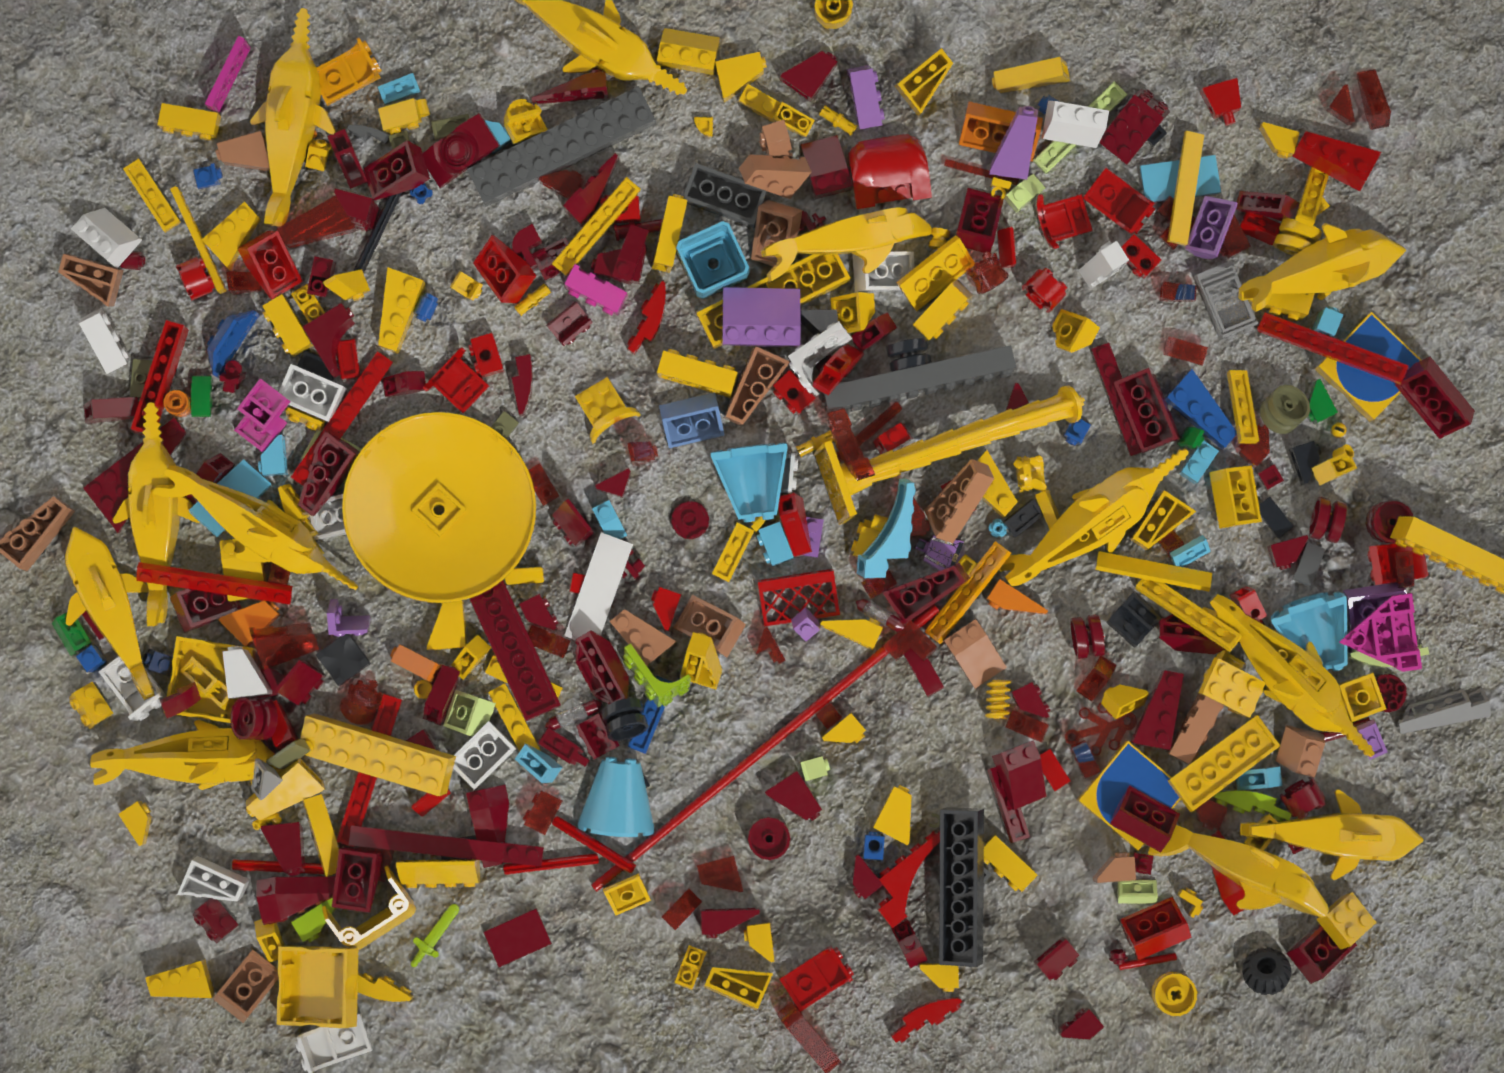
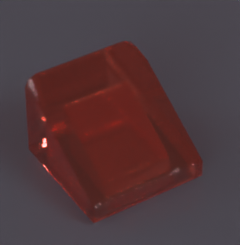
M1174 530L1158 541L1169 558H1171L1170 553L1184 545V542Z
M831 702L815 714L827 730L842 718Z

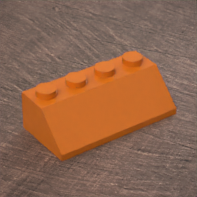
M969 101L959 145L996 153L1016 112ZM1037 117L1030 160L1032 162L1043 121L1041 117Z

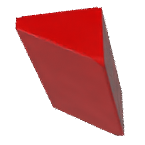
M1245 212L1238 231L1273 245L1280 231V223L1262 215Z
M1008 227L997 232L1000 268H1013L1016 265L1014 228Z
M448 789L447 794L442 796L426 793L411 808L423 817L450 795L451 791Z

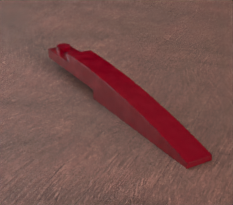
M351 826L349 845L532 866H542L544 847L360 826Z

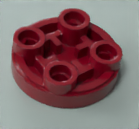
M1392 674L1376 676L1375 679L1386 707L1381 712L1398 710L1406 700V685L1400 678Z

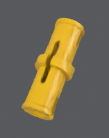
M827 105L823 107L824 109L821 110L819 116L833 123L832 126L835 128L839 127L850 136L857 128L856 124L844 118L842 113L838 114L830 109Z
M543 283L535 291L528 293L527 297L515 305L514 308L522 316L533 306L539 305L538 303L548 296L551 291Z
M831 430L818 437H811V440L796 446L800 457H803L817 450L823 443L828 441L834 442L835 439L832 436Z

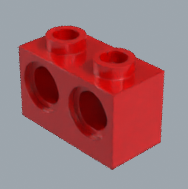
M1135 234L1121 247L1129 259L1127 264L1138 278L1142 277L1145 279L1162 260ZM1127 247L1135 249L1136 253L1134 256L1127 254ZM1141 260L1148 261V269H1144L1140 266Z

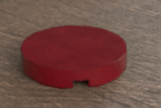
M687 501L681 503L672 514L671 523L673 530L684 539L692 540L701 537L709 527L707 510L697 502Z

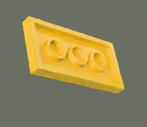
M955 235L896 283L912 308L917 312L976 264L960 238Z

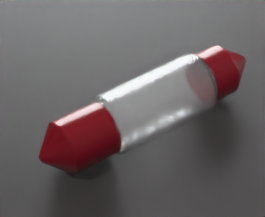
M866 599L856 601L858 611L862 612L865 616L879 621L883 626L889 627L896 632L905 629L904 621L892 612Z
M593 699L557 713L548 719L545 728L549 727L552 730H556L588 718V716L600 711L602 702Z

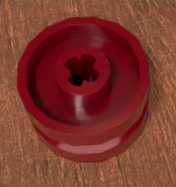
M1318 497L1310 520L1309 537L1319 540L1325 534L1327 542L1338 543L1346 520L1347 503L1335 501L1331 506L1330 499Z
M1384 501L1377 503L1370 508L1366 515L1365 524L1367 532L1378 542L1395 543L1396 540L1390 538L1399 516L1414 517L1413 513L1402 502Z
M1088 615L1086 626L1082 617L1070 618L1071 637L1076 658H1088L1089 648L1094 657L1105 655L1104 633L1099 615Z
M241 697L236 700L232 707L230 719L234 735L242 740H267L271 738L278 724L277 708L274 702L269 698Z
M761 818L749 830V847L761 859H778L789 848V830L777 818ZM767 835H771L773 837V840L771 842H767L765 840Z

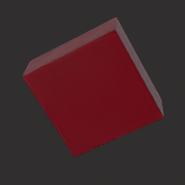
M1275 464L1257 474L1266 491L1284 481Z

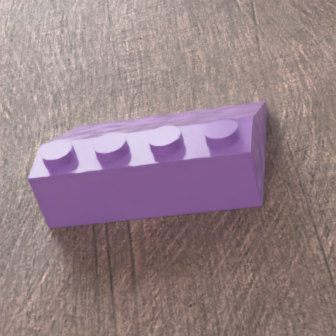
M723 287L722 345L800 346V289Z

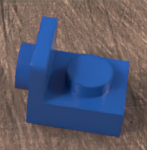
M211 163L208 167L194 169L198 189L221 185L222 171L220 167L217 168L215 163Z
M1082 419L1078 422L1070 423L1063 435L1066 438L1065 441L1073 446H1076V444L1080 446L1091 424Z

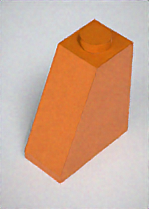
M261 601L222 616L218 620L245 647H249L281 614L278 612L279 607L274 602Z
M401 644L398 647L395 646L390 654V657H392L391 662L429 682L435 681L442 667L441 664Z

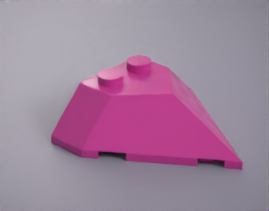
M1412 593L1391 596L1342 638L1339 643L1395 667L1402 672L1422 669L1413 616L1415 611Z

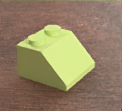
M455 690L443 726L473 737L490 721L496 703Z

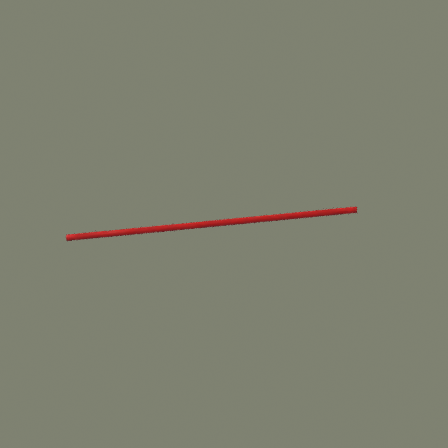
M932 605L905 629L632 850L625 858L631 862L636 861L898 646V642L909 637L940 612L939 609ZM615 864L593 882L591 886L598 892L624 869Z

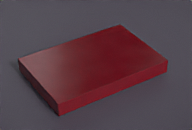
M537 908L483 932L498 967L552 944Z

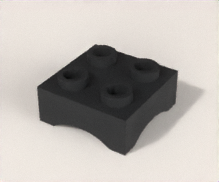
M350 634L340 636L332 644L316 654V657L338 686H341L371 664Z

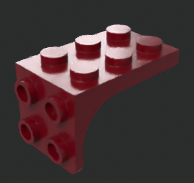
M1141 88L1133 95L1104 132L1099 142L1126 165L1170 113L1168 105L1163 101H1157L1153 97L1154 94L1148 89Z

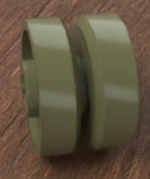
M1292 385L1279 386L1260 406V416L1263 423L1270 430L1279 434L1291 433L1308 417L1310 412V404L1306 395Z

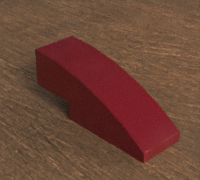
M346 129L327 136L349 188L351 189L368 182Z
M530 354L515 357L519 376L511 377L520 417L525 415L532 394L533 363Z
M912 634L898 642L900 651L927 697L944 689L940 678L916 636Z

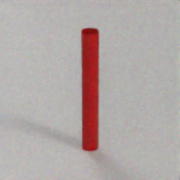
M1176 953L1143 958L1139 961L1138 959L1125 961V963L1118 966L1119 970L1175 961L1177 957Z

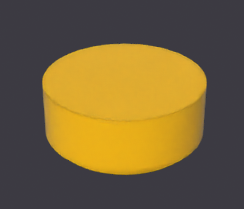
M420 680L414 686V693L418 698L427 699L433 685L427 680Z

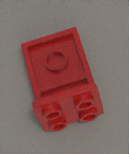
M1107 168L1103 170L1083 197L1085 201L1131 235L1133 232L1136 234L1144 225L1141 221L1145 216L1149 218L1156 209L1153 207L1155 202L1143 196Z
M1397 544L1370 546L1368 560L1372 562L1373 568L1371 570V579L1373 582L1375 581V585L1395 583L1396 571L1411 565L1412 580L1428 577V568L1425 554H1416L1412 552L1413 548L1408 546L1405 548Z
M828 946L779 978L800 1012L841 985L853 981L852 975L854 973L848 963L844 965L841 961L844 957L837 947Z

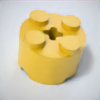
M815 0V17L824 28H840L850 20L853 2L852 0ZM830 5L837 7V9H830Z

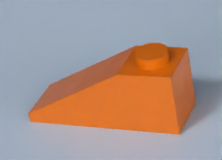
M1001 579L997 581L986 598L989 601L988 605L995 610L1000 608L1002 610L1043 615L1048 612L1047 609Z

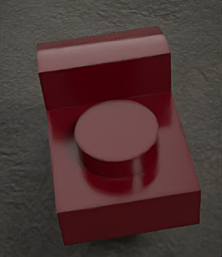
M533 224L521 229L515 235L512 242V250L519 256L523 254L521 258L529 264L532 270L538 266L529 250L542 244Z

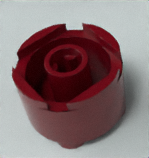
M1308 777L1309 781L1306 782L1303 779L1299 780L1284 790L1285 795L1280 794L1281 800L1292 817L1303 819L1309 815V811L1314 808L1316 810L1320 809L1326 804L1324 802L1325 796L1314 777Z

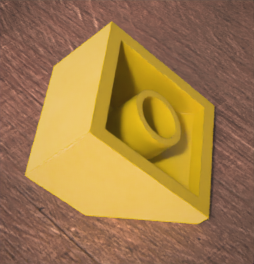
M1374 673L1338 683L1350 721L1354 722L1386 709Z

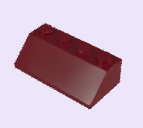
M1431 356L1415 363L1407 370L1401 385L1395 383L1398 390L1439 439L1471 425L1475 410Z
M1146 368L1113 382L1142 453L1181 439L1152 368Z

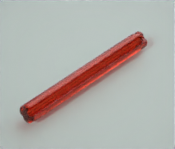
M898 402L893 403L836 452L839 464L902 410V406Z

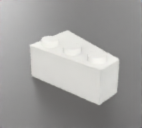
M100 308L82 317L79 325L106 374L126 365L129 354L125 347H121L119 343L120 338L117 332L113 331L109 317Z
M196 856L189 865L177 895L238 901L243 897L250 879Z

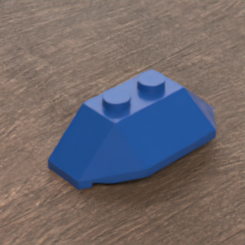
M252 310L227 316L225 320L222 319L217 327L219 330L216 335L210 337L207 343V352L212 374L219 379L220 375L225 371L226 364L232 360L260 314Z

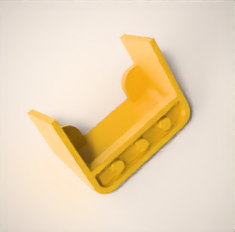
M388 865L384 867L386 875L397 894L390 898L389 907L356 928L347 926L342 929L327 907H322L325 921L345 946L359 948L360 950L414 915L416 907L413 900Z

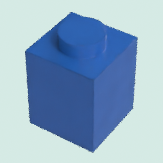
M91 645L76 656L86 672L90 673L108 662L98 647Z

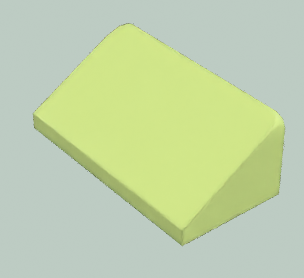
M1156 880L1118 881V903L1155 904L1157 902Z

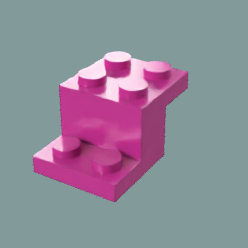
M259 379L237 408L245 416L234 431L261 452H264L287 424L279 416L291 401L265 381Z

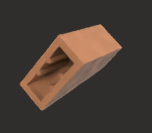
M261 131L217 143L218 149L215 150L217 158L225 165L270 172L267 144Z

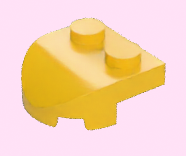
M526 99L513 101L504 115V127L513 144L528 140L548 130L540 116L541 108L537 104L533 105L526 102Z

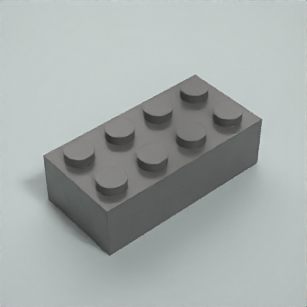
M695 163L683 197L687 200L688 205L754 228L758 206L764 203L767 191L745 184L742 179Z

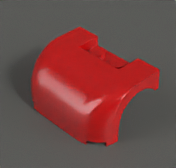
M900 134L858 142L848 152L856 209L876 207L875 204L902 199L912 198L914 201L932 198L926 153L921 141L909 134Z

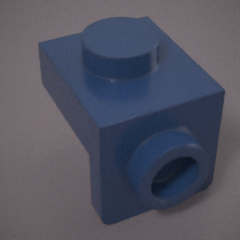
M149 649L144 654L142 662L145 668L169 676L172 670L173 657Z

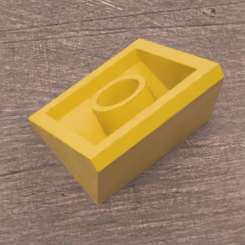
M640 873L603 888V892L615 916L651 901Z

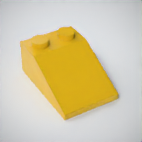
M236 539L220 541L224 575L266 582L264 562L239 560L236 555L238 551L244 550L245 546ZM227 595L228 601L250 599Z
M872 618L869 621L866 619L822 621L820 624L821 627L871 650L874 649L883 627L879 626L880 622Z

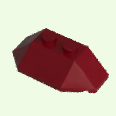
M1173 614L1159 621V638L1175 651L1214 655L1226 650Z
M592 630L576 639L575 662L593 696L608 703V705L621 699H627L629 676L611 642Z

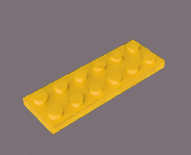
M1256 715L1170 778L1168 782L1188 810L1192 812L1280 747V744L1260 717Z

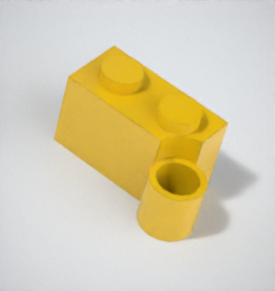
M412 98L378 108L383 131L390 133V135L400 133L401 130L406 128L408 130L416 129L419 127L418 123L422 122L421 118L430 115L426 99L416 100Z
M1345 444L1332 452L1333 458L1311 468L1319 485H1323L1357 469L1353 460L1354 451L1350 445Z
M875 514L873 521L865 519L864 523H859L857 533H860L858 541H853L850 550L854 552V557L858 558V555H862L875 541L888 520L887 517Z

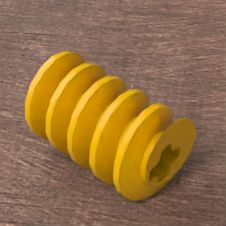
M992 680V682L987 683V686L992 689L986 691V694L991 695L990 698H986V701L991 703V705L986 706L985 709L991 712L985 714V717L1007 719L1004 716L1010 714V712L1004 710V708L1009 707L1010 704L1006 703L1005 700L1010 699V696L1006 695L1005 692L1011 691V689L1005 685L1010 684L1011 681Z

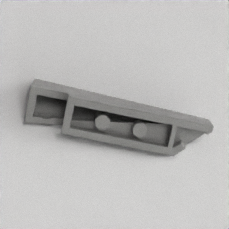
M1483 688L1470 694H1466L1464 689H1460L1408 705L1405 710V716L1402 720L1398 721L1400 733L1403 734L1491 716L1490 701Z

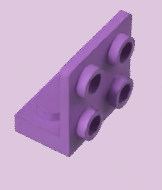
M330 599L327 610L329 635L339 637L345 634L360 636L368 633L371 620L370 615L343 616L342 605H339L338 599Z

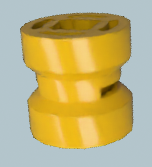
M933 227L931 232L933 237L929 241L928 247L938 250L947 242L946 239L949 238L950 231Z

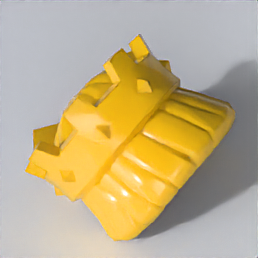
M1038 455L1031 458L1029 456H1017L1013 465L1017 468L1016 476L1018 487L1020 488L1019 491L1023 492L1032 489L1045 491L1047 486L1045 484L1042 456Z

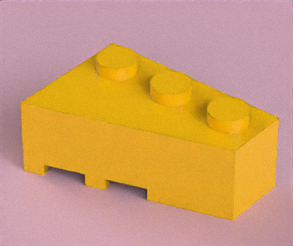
M244 201L209 232L202 241L231 271L240 255L237 248L246 244L261 219Z
M1309 293L1308 295L1271 294V299L1264 308L1268 309L1269 313L1280 316V314H1284L1290 320H1302L1309 314L1315 293ZM1253 299L1248 300L1249 303L1251 304V307H1252V300H1253Z
M1164 490L1160 493L1130 540L1147 550L1197 511Z

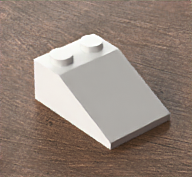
M890 252L886 259L868 274L862 271L864 260L853 254L855 292L901 291L896 282L915 268L914 252Z
M343 494L330 497L314 517L310 515L311 524L318 532L314 540L346 535L342 512Z

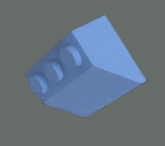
M715 392L659 405L669 448L725 435Z

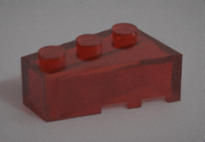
M310 623L288 624L285 627L267 626V628L260 629L249 627L264 670L319 650Z

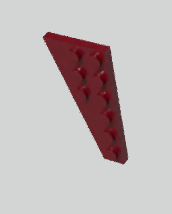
M176 418L171 419L159 429L162 432L159 435L163 439L162 444L170 456L175 452L187 434ZM143 442L83 487L117 533L121 532L128 519L114 523L113 518L123 501L130 494L128 491V472L130 464L142 447Z

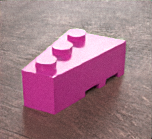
M574 264L565 282V287L569 291L568 294L577 299L579 296L586 299L585 303L592 307L596 305L602 307V311L610 316L613 313L618 315L628 296L627 292L595 277L596 275L591 272L587 273L579 269L580 266Z

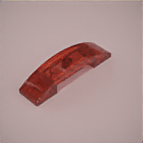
M845 408L827 413V420L833 439L852 476L857 481L875 476L868 457L864 458L851 430L852 423Z

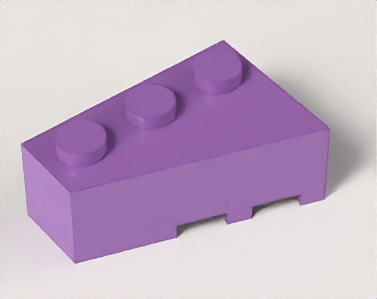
M870 65L847 69L858 128L865 129L882 125V120H885L883 108L880 109L878 101H881L880 90H876L875 82H878L877 72L873 71Z

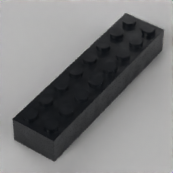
M946 807L940 809L939 965L978 967L983 964L984 809Z

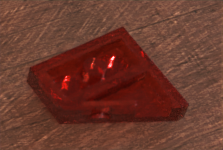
M734 855L697 865L701 884L744 892Z

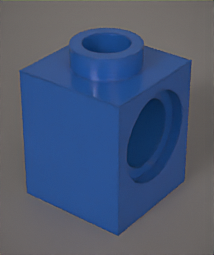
M869 831V835H865L864 859L883 860L885 836H881V832ZM871 840L879 842V848L876 851L869 849V842Z

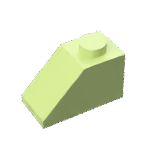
M1032 174L1027 180H1023L1012 189L1004 199L1017 213L1039 195L1045 187Z
M823 756L800 762L805 781L828 775L827 771L830 770L828 760H824Z

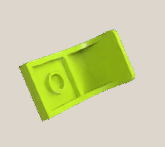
M631 643L624 647L623 663L625 667L633 671L635 681L639 686L643 685L646 690L644 691L649 701L653 700L657 707L661 705L667 706L673 701L672 698L678 694L682 696L689 691L691 682L689 674L672 683L659 681L652 675Z

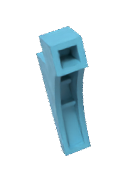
M906 478L899 479L895 503L885 526L869 548L862 555H858L857 574L863 578H886V571L888 570L887 559L908 558L911 550L910 533L912 532L911 518L914 512L913 496L916 491L914 482Z

